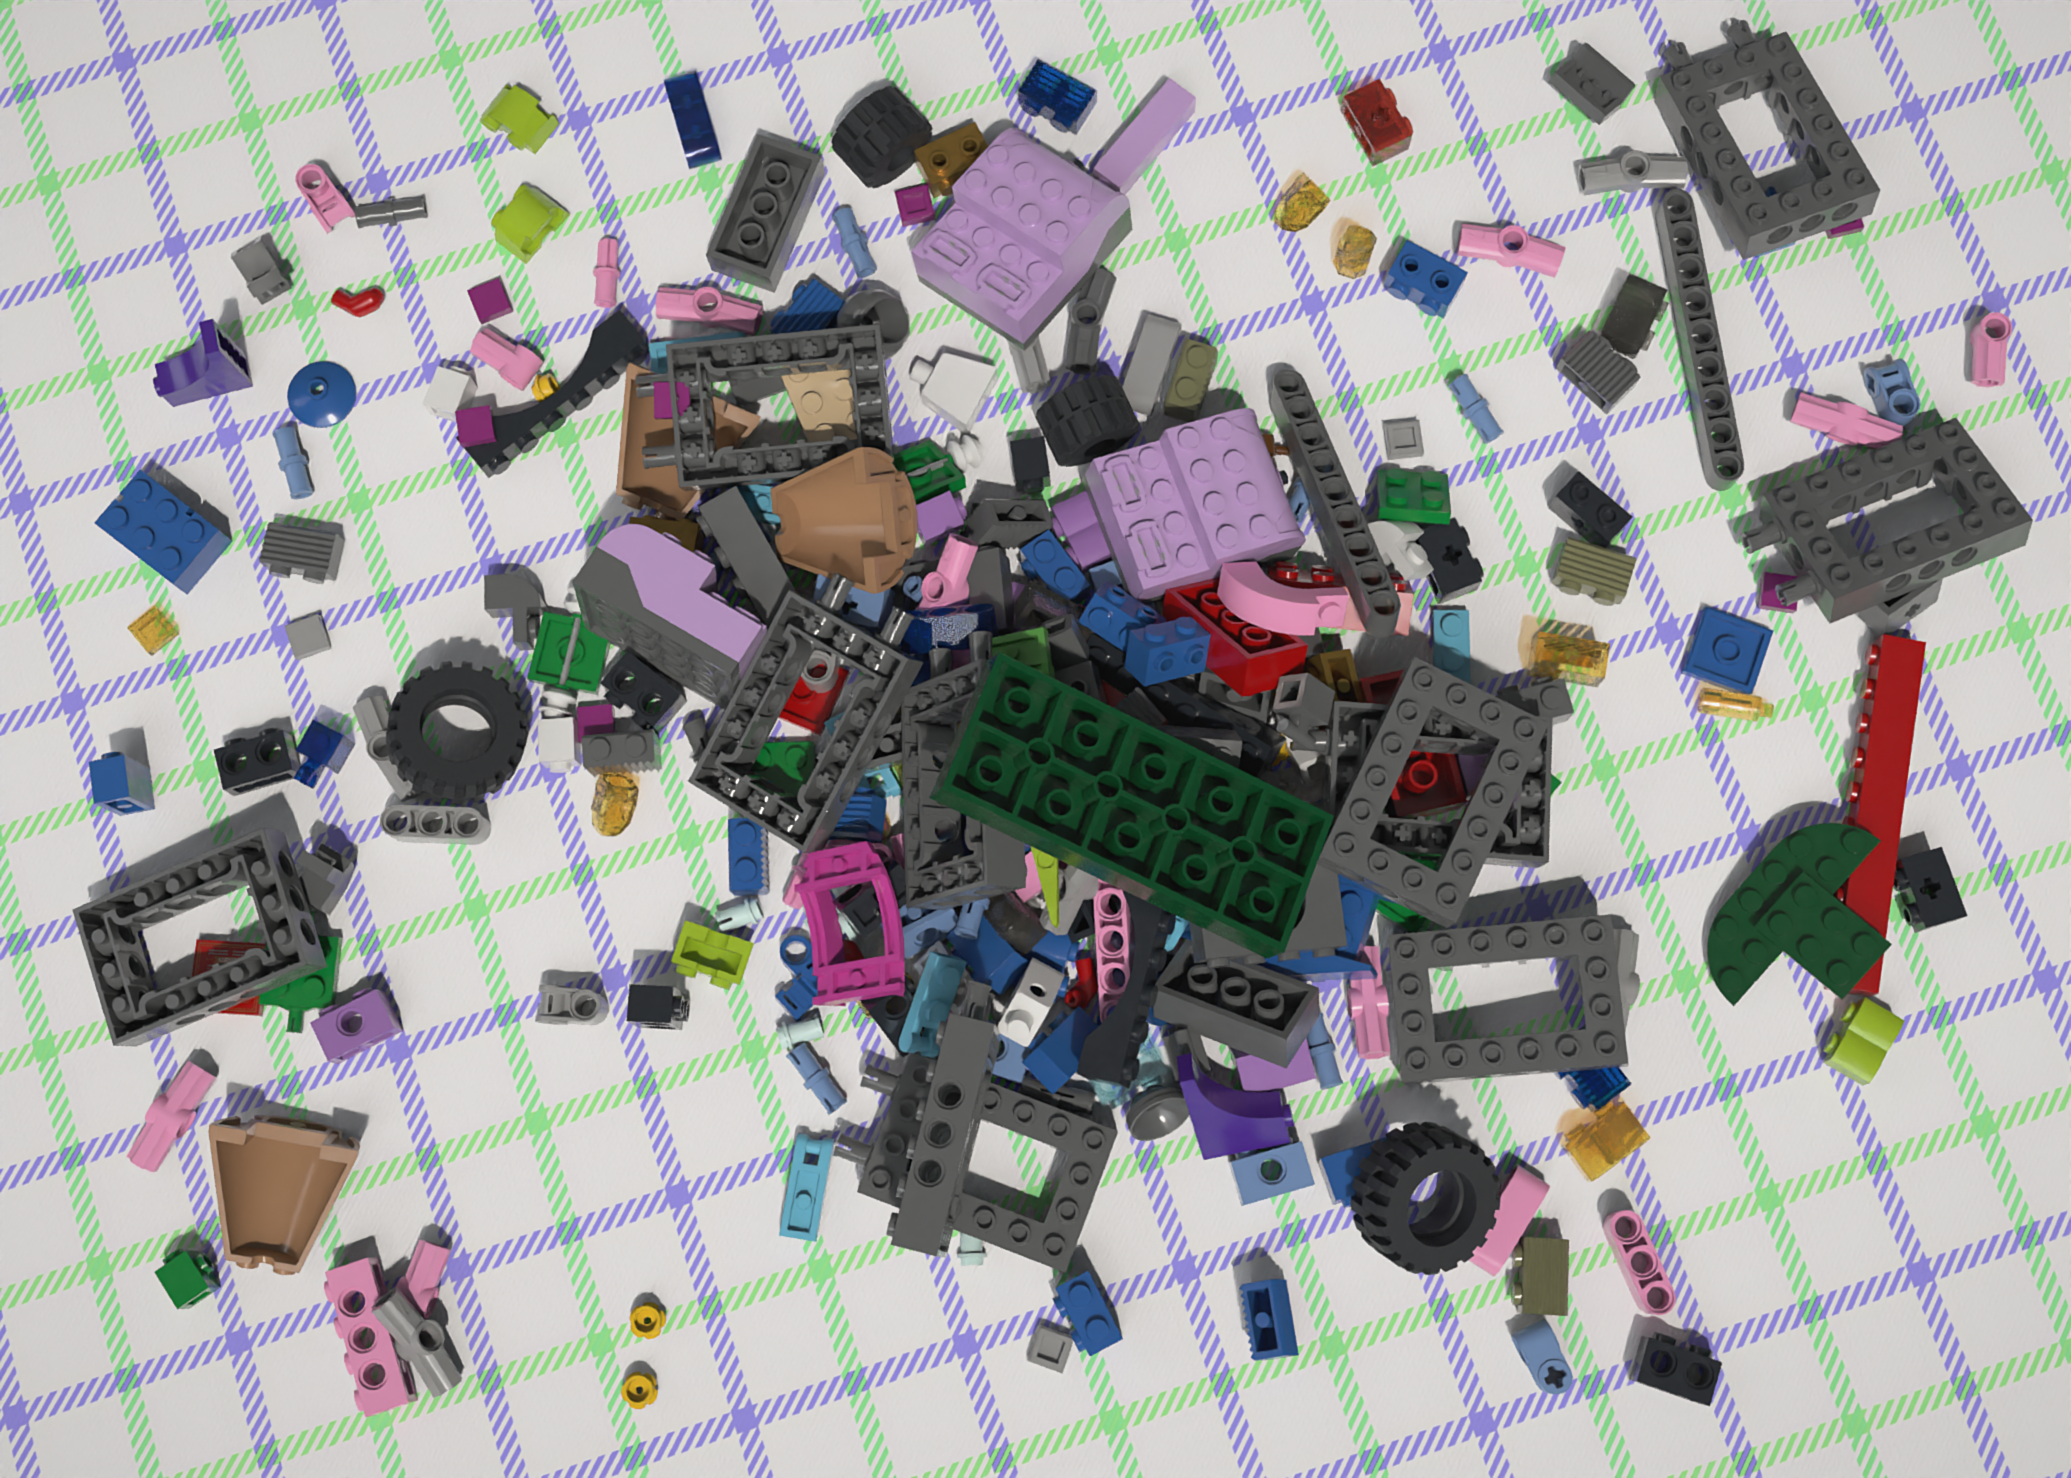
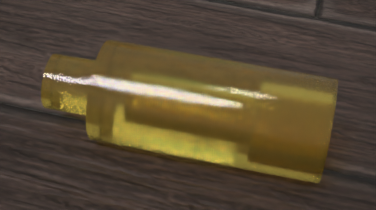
M1704 687L1700 692L1698 702L1699 713L1755 722L1758 721L1759 717L1771 718L1774 711V705L1763 703L1761 696Z

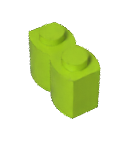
M1864 997L1858 1000L1857 1003L1851 1001L1840 1018V1020L1845 1022L1839 1034L1834 1032L1823 1048V1051L1827 1053L1823 1063L1862 1086L1869 1084L1876 1075L1887 1051L1892 1046L1905 1021Z

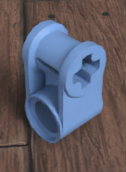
M1900 358L1894 360L1888 366L1877 369L1871 366L1865 369L1864 383L1873 400L1879 418L1899 424L1905 428L1917 414L1921 405L1906 362ZM1893 405L1902 407L1906 414L1898 413Z
M1545 1318L1511 1334L1512 1341L1521 1359L1528 1367L1540 1390L1545 1393L1558 1395L1570 1388L1573 1378L1571 1369L1560 1350V1345L1551 1326ZM1549 1367L1552 1370L1561 1371L1562 1376L1557 1379L1559 1384L1557 1387L1553 1383L1545 1382L1544 1378L1549 1375L1547 1370Z

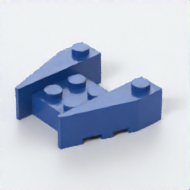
M1338 874L1347 946L1335 949V956L1313 958L1312 952L1300 953L1301 959L1278 962V956L1276 955L1265 958L1264 963L1256 965L1299 981L1325 982V980L1377 979L1378 973L1372 965L1361 963L1360 961L1379 899L1392 903L1396 902Z

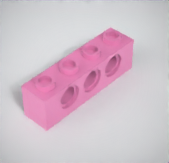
M367 1257L326 1271L327 1281L324 1282V1290L328 1301L334 1303L337 1317L334 1318V1326L340 1339L343 1338L347 1353L344 1354V1363L348 1373L354 1375L357 1389L354 1390V1399L359 1411H364L365 1417H370L418 1401L408 1363L396 1352L395 1338L371 1312V1307L387 1293L378 1257ZM357 1291L361 1292L365 1298V1305L359 1312L355 1311L351 1305V1299ZM367 1327L371 1328L375 1334V1341L370 1348L365 1347L361 1341L362 1332ZM377 1363L385 1369V1378L381 1384L375 1383L371 1377L372 1368Z

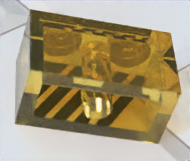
M1538 631L1531 641L1526 675L1539 678L1552 676L1553 680L1564 678L1565 682L1598 687L1606 676L1610 643Z

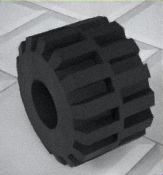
M888 86L871 93L850 110L836 129L837 132L834 134L831 142L833 144L832 149L866 187L879 188L902 175L916 162L914 151L930 141L933 128L898 88Z
M1110 375L1091 377L1076 382L1057 392L1043 403L1036 412V420L1057 464L1061 467H1072L1090 463L1095 458L1114 452L1127 443L1138 432L1140 426L1118 378Z

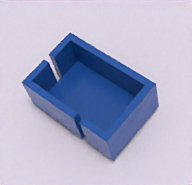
M139 470L120 492L124 499L121 502L114 499L94 522L187 595L233 542L142 470Z

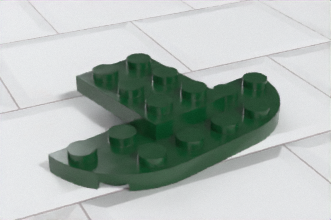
M1822 823L1804 827L1793 832L1770 851L1721 907L1714 918L1708 936L1707 958L1712 978L1721 994L1733 1007L1782 952L1788 955L1839 999L1843 1000L1892 944L1833 896L1881 840L1867 831L1854 826L1839 823Z

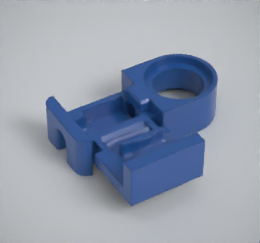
M792 935L782 942L780 946V959L783 965L795 977L792 980L794 985L786 992L783 990L775 995V1000L798 1022L801 1020V1016L813 1006V997H817V976H813L812 944L803 936ZM796 943L803 945L807 955L802 961L791 962L787 959L785 953L790 945ZM784 995L797 1007L796 1010L785 1000Z

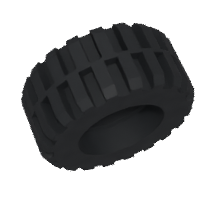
M451 661L441 662L437 670H433L431 666L420 670V675L417 679L410 677L404 683L402 692H397L392 702L391 711H389L386 745L389 747L388 756L391 764L397 766V775L403 782L409 780L413 784V791L419 795H422L425 791L432 795L431 800L441 803L442 798L452 799V805L463 804L464 799L471 798L474 803L483 800L488 792L495 794L502 788L503 783L506 780L509 781L515 774L527 743L528 731L526 730L528 719L526 711L520 708L522 703L520 696L517 692L511 693L509 691L510 683L503 676L498 680L493 678L492 669L485 666L482 667L481 671L472 669L473 662L462 661L461 667H453ZM459 705L468 707L479 713L488 723L491 729L490 745L485 753L472 760L451 761L435 754L423 739L422 728L426 717L434 710L444 706Z
M1425 1121L1421 1125L1417 1122L1408 1123L1403 1126V1131L1395 1128L1386 1133V1139L1383 1142L1377 1140L1371 1146L1372 1153L1369 1157H1363L1359 1164L1361 1168L1359 1176H1354L1352 1188L1356 1190V1193L1351 1196V1210L1356 1212L1353 1215V1221L1356 1229L1361 1231V1237L1369 1246L1398 1267H1402L1414 1274L1422 1272L1425 1275H1435L1440 1273V1269L1447 1272L1458 1267L1457 1262L1459 1261L1467 1262L1474 1256L1473 1251L1477 1246L1483 1247L1488 1240L1485 1238L1488 1230H1493L1497 1221L1494 1213L1495 1210L1500 1209V1196L1496 1195V1191L1500 1190L1499 1177L1493 1174L1495 1173L1493 1162L1489 1157L1485 1156L1484 1150L1449 1128L1439 1126L1433 1122ZM1442 1171L1443 1189L1437 1205L1422 1220L1408 1224V1205L1415 1189L1425 1178L1433 1173Z

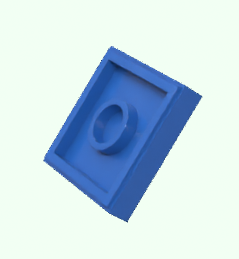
M1706 606L1699 619L1681 674L1749 698L1754 691L1774 630Z

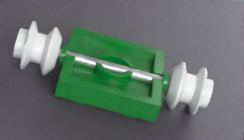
M968 435L962 437L960 445L954 440L949 441L947 454L945 455L928 440L894 454L895 468L897 471H904L911 485L915 503L919 505L948 491L952 494L966 488V478L963 473L967 471V464H970L973 468H978L983 458V451L979 442Z
M568 587L567 589L573 595L572 601L564 603L566 609L572 613V617L549 612L543 613L527 676L529 682L554 687L542 692V695L548 699L545 706L538 707V710L544 713V719L573 717L567 709L569 704L576 703L577 700L569 690L594 695L599 694L600 682L603 678L611 645L605 638H600L585 629L574 587Z

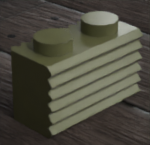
M1186 339L1165 399L1163 414L1188 423L1198 420L1204 398L1206 397V391H1208V386L1217 364L1218 350L1216 347Z
M1568 537L1562 546L1551 583L1559 585L1558 589L1569 595H1579V593L1593 596V601L1601 605L1613 606L1614 604H1620L1626 596L1637 558Z
M1520 1237L1519 1244H1516L1512 1251L1513 1267H1518V1282H1513L1511 1287L1512 1305H1518L1517 1313L1568 1316L1569 1240Z

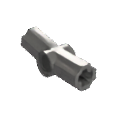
M1098 268L1082 286L1077 303L1073 306L1071 312V327L1065 368L1075 374L1086 375L1096 370L1102 321L1117 281V277L1101 268ZM1083 317L1092 318L1094 322L1091 324H1083L1079 321V319Z

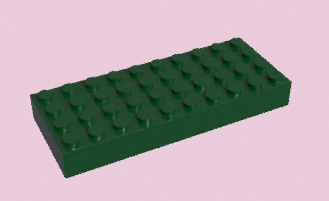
M1001 652L994 655L984 666L929 797L1264 958H1270L1285 952L1334 818L1333 815Z

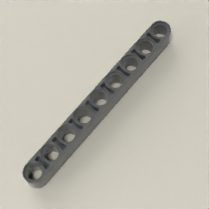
M1673 189L1665 194L1655 213L1656 226L1706 483L1712 489L1725 491L1730 489L1743 474L1744 459L1694 202L1687 191ZM1668 206L1678 208L1681 214L1672 213ZM1673 238L1683 239L1687 246L1678 245ZM1679 270L1689 271L1693 278L1687 279L1683 277ZM1686 302L1695 303L1700 311L1690 310ZM1698 334L1702 336L1706 344L1697 343L1692 335ZM1698 367L1708 368L1712 373V377L1702 375ZM1705 400L1715 401L1719 410L1708 408ZM1717 432L1721 434L1725 439V443L1716 442L1712 438L1711 433ZM1723 465L1731 471V477L1721 475L1717 466Z
M1294 370L1280 371L1273 380L1270 400L1271 409L1364 629L1373 637L1386 638L1391 636L1395 632L1400 613V598L1305 379Z

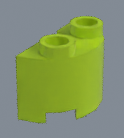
M505 84L486 108L479 120L483 126L493 133H496L498 130L508 133L506 139L515 148L521 151L526 148L535 155L559 125L553 114L549 115L537 106L539 101L516 85L510 88L507 84Z
M523 184L515 191L513 200L506 209H501L495 213L491 220V226L495 228V241L527 264L542 247L541 244L545 236L551 231L555 232L570 214L537 188H530Z
M685 920L671 962L677 965L675 972L695 979L697 973L711 977L709 984L730 990L732 984L740 985L754 943L719 933Z

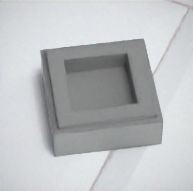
M1419 420L1384 424L1383 429L1388 460L1423 456L1424 449Z
M316 614L285 625L295 659L301 660L331 649L320 615Z
M1039 1325L1027 1361L1063 1374L1073 1344L1072 1337Z

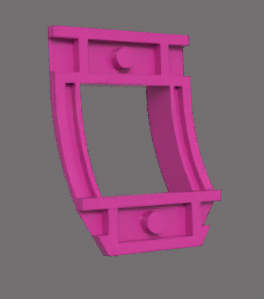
M864 841L809 853L803 865V868L807 870L801 883L794 884V892L800 894L810 930L813 976H817V997H813V1005L846 1007L847 1002L888 995L904 997V937L900 912L887 870L872 843ZM872 881L882 916L885 955L845 962L842 931L829 889Z

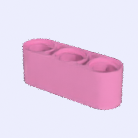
M1516 1165L1497 1194L1500 1196V1209L1495 1210L1494 1217L1497 1219L1494 1229L1488 1230L1485 1236L1488 1240L1482 1248L1477 1246L1473 1251L1474 1256L1469 1261L1493 1277L1496 1276L1544 1200L1550 1185L1521 1166Z
M1629 1210L1610 1213L1603 1223L1604 1235L1637 1307L1646 1314H1667L1675 1305V1292L1642 1219L1638 1214ZM1620 1217L1628 1219L1631 1224V1232L1626 1238L1619 1236L1615 1230V1223ZM1636 1252L1642 1253L1647 1260V1266L1641 1273L1634 1271L1631 1265V1258ZM1653 1287L1658 1288L1663 1296L1661 1305L1655 1309L1647 1301V1293Z

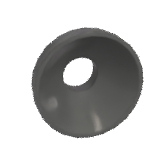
M1160 1084L1150 1085L1145 1090L1138 1092L1133 1097L1126 1116V1123L1132 1137L1140 1141H1150L1164 1137L1179 1128L1190 1115L1183 1092L1179 1089Z

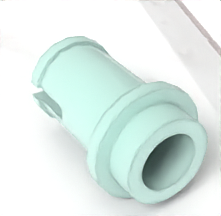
M746 897L741 904L715 912L717 922L732 918L731 921L719 925L721 932L725 934L751 922L754 925L758 924V920L764 918V914L757 898L750 900L749 897Z
M818 1015L789 1025L783 1022L782 1027L776 1028L781 1048L789 1047L790 1051L794 1050V1045L824 1037Z
M960 1232L961 1254H957V1258H961V1266L983 1265V1257H987V1254L983 1253L982 1240Z

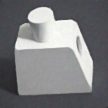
M943 353L935 367L918 360L912 369L910 379L925 386L921 396L923 404L962 433L969 435L998 381L997 368L953 354Z
M1032 958L1001 1012L996 1026L998 1032L1022 1046L1028 1047L1048 1014L1065 975ZM1030 986H1037L1042 989L1040 997L1031 992Z

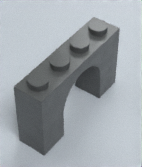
M980 547L976 551L966 578L969 584L968 596L972 632L988 631L993 634V638L1012 634L1017 631L1010 559L999 547ZM927 560L912 561L909 566L902 567L903 576L890 588L895 592L893 607H899L907 611V614L913 615L918 603L904 594V584L912 576H920L924 580L926 575L936 571L939 560L930 562ZM907 630L899 645L902 647L901 650L916 658L915 636Z
M1316 864L1284 953L1277 955L1278 962L1301 959L1300 953L1312 952L1313 958L1335 956V949L1347 946L1337 873ZM1189 922L1194 963L1207 962V968L1230 966L1229 960L1242 959L1243 965L1265 962L1264 957Z

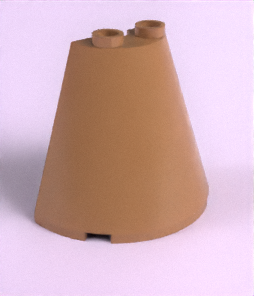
M629 363L626 369L616 494L623 497L621 503L631 508L642 510L643 505L655 509L656 513L654 516L661 520L675 521V519H684L706 489L684 491L679 488L676 465L644 468L642 458L652 457L642 455L643 446L672 445L674 443L673 419L656 420L654 418V396L639 399L637 396L636 387L639 386L635 384V377L637 375H658L659 373H654L650 369ZM712 395L717 451L720 448L729 446L739 449L759 424L761 416Z
M861 447L771 488L773 514H776L781 521V529L775 535L777 559L832 579L834 572H837L847 577L848 580L854 581L855 585L853 587L871 594L881 593L890 589L903 576L902 567L906 559L912 558L917 538L916 503L911 485L904 471H897L892 464L893 458L882 450Z
M255 1115L254 1119L247 1123H240L241 1118L235 1116L209 1124L208 1133L225 1260L236 1262L237 1266L246 1269L258 1268L259 1263L270 1264L273 1266V1272L280 1275L299 1273L359 1155V1142L354 1137H348V1141L343 1139V1131L337 1128L289 1117Z

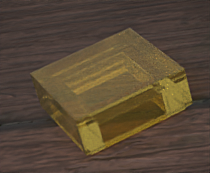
M155 605L127 627L151 656L180 634Z

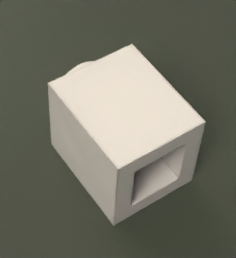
M437 366L423 405L431 415L457 423L455 411L470 408L478 387L471 379L470 373L456 366H450V369Z
M573 717L538 720L539 762L545 768H550V772L565 773L570 772L573 766H581L578 722Z

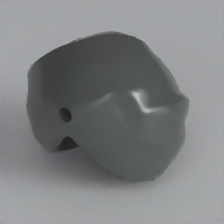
M864 289L850 295L845 300L836 317L837 328L880 324L883 331L885 361L892 358L903 347L910 335V318L904 309L902 300L881 289Z

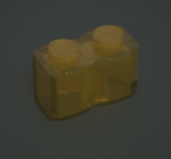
M1611 1100L1606 1102L1593 1112L1596 1119L1590 1124L1584 1126L1580 1122L1564 1134L1567 1140L1560 1146L1587 1182H1593L1651 1138L1624 1101L1618 1102L1615 1105Z

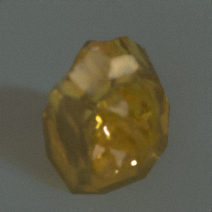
M1303 172L1281 196V201L1275 210L1274 222L1285 231L1296 232L1307 228L1324 211L1331 200Z
M1351 225L1343 230L1333 260L1334 267L1339 275L1355 279L1366 274L1377 241L1372 231L1358 225Z
M604 772L595 783V794L591 806L592 825L601 836H617L631 823L639 793L638 787L631 778L617 773Z

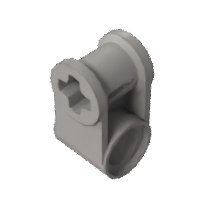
M539 985L538 991L542 995L540 1014L535 1016V1022L597 1025L603 1022L608 1015L609 1004L606 998L592 990L556 985ZM589 998H594L596 1002L595 1011L589 1016H584L582 1013L583 1003Z

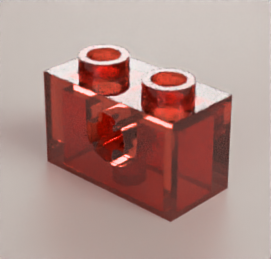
M1380 78L1343 96L1340 110L1372 167L1408 150L1413 134L1411 122L1406 116H1401L1396 107L1397 101L1394 93L1390 88L1384 87Z

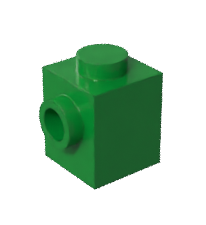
M178 1249L162 1260L164 1265L154 1272L176 1309H190L221 1288L212 1274L215 1270L213 1263L205 1253H199L198 1250L184 1251L183 1249Z

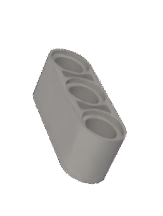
M1148 314L1122 387L1134 412L1152 416L1180 335L1182 324Z
M391 805L382 812L380 817L382 830L401 842L476 845L486 841L491 832V824L488 818L470 807ZM406 815L407 824L405 828L395 832V820L400 816ZM436 817H442L443 824L440 830L430 833V822ZM472 818H477L479 824L476 831L471 834H465L464 826L466 822Z

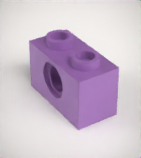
M948 491L916 505L917 533L923 546L926 547L948 537L950 533L955 534L963 530L964 520H966L968 515L959 496L953 499L951 492Z
M371 987L363 989L351 996L353 1001L341 1007L339 1004L329 1006L318 1013L320 1018L310 1022L328 1062L340 1064L403 1031L386 992L378 989L373 990ZM360 1014L362 1026L357 1032L352 1033L349 1029V1021L354 1015Z

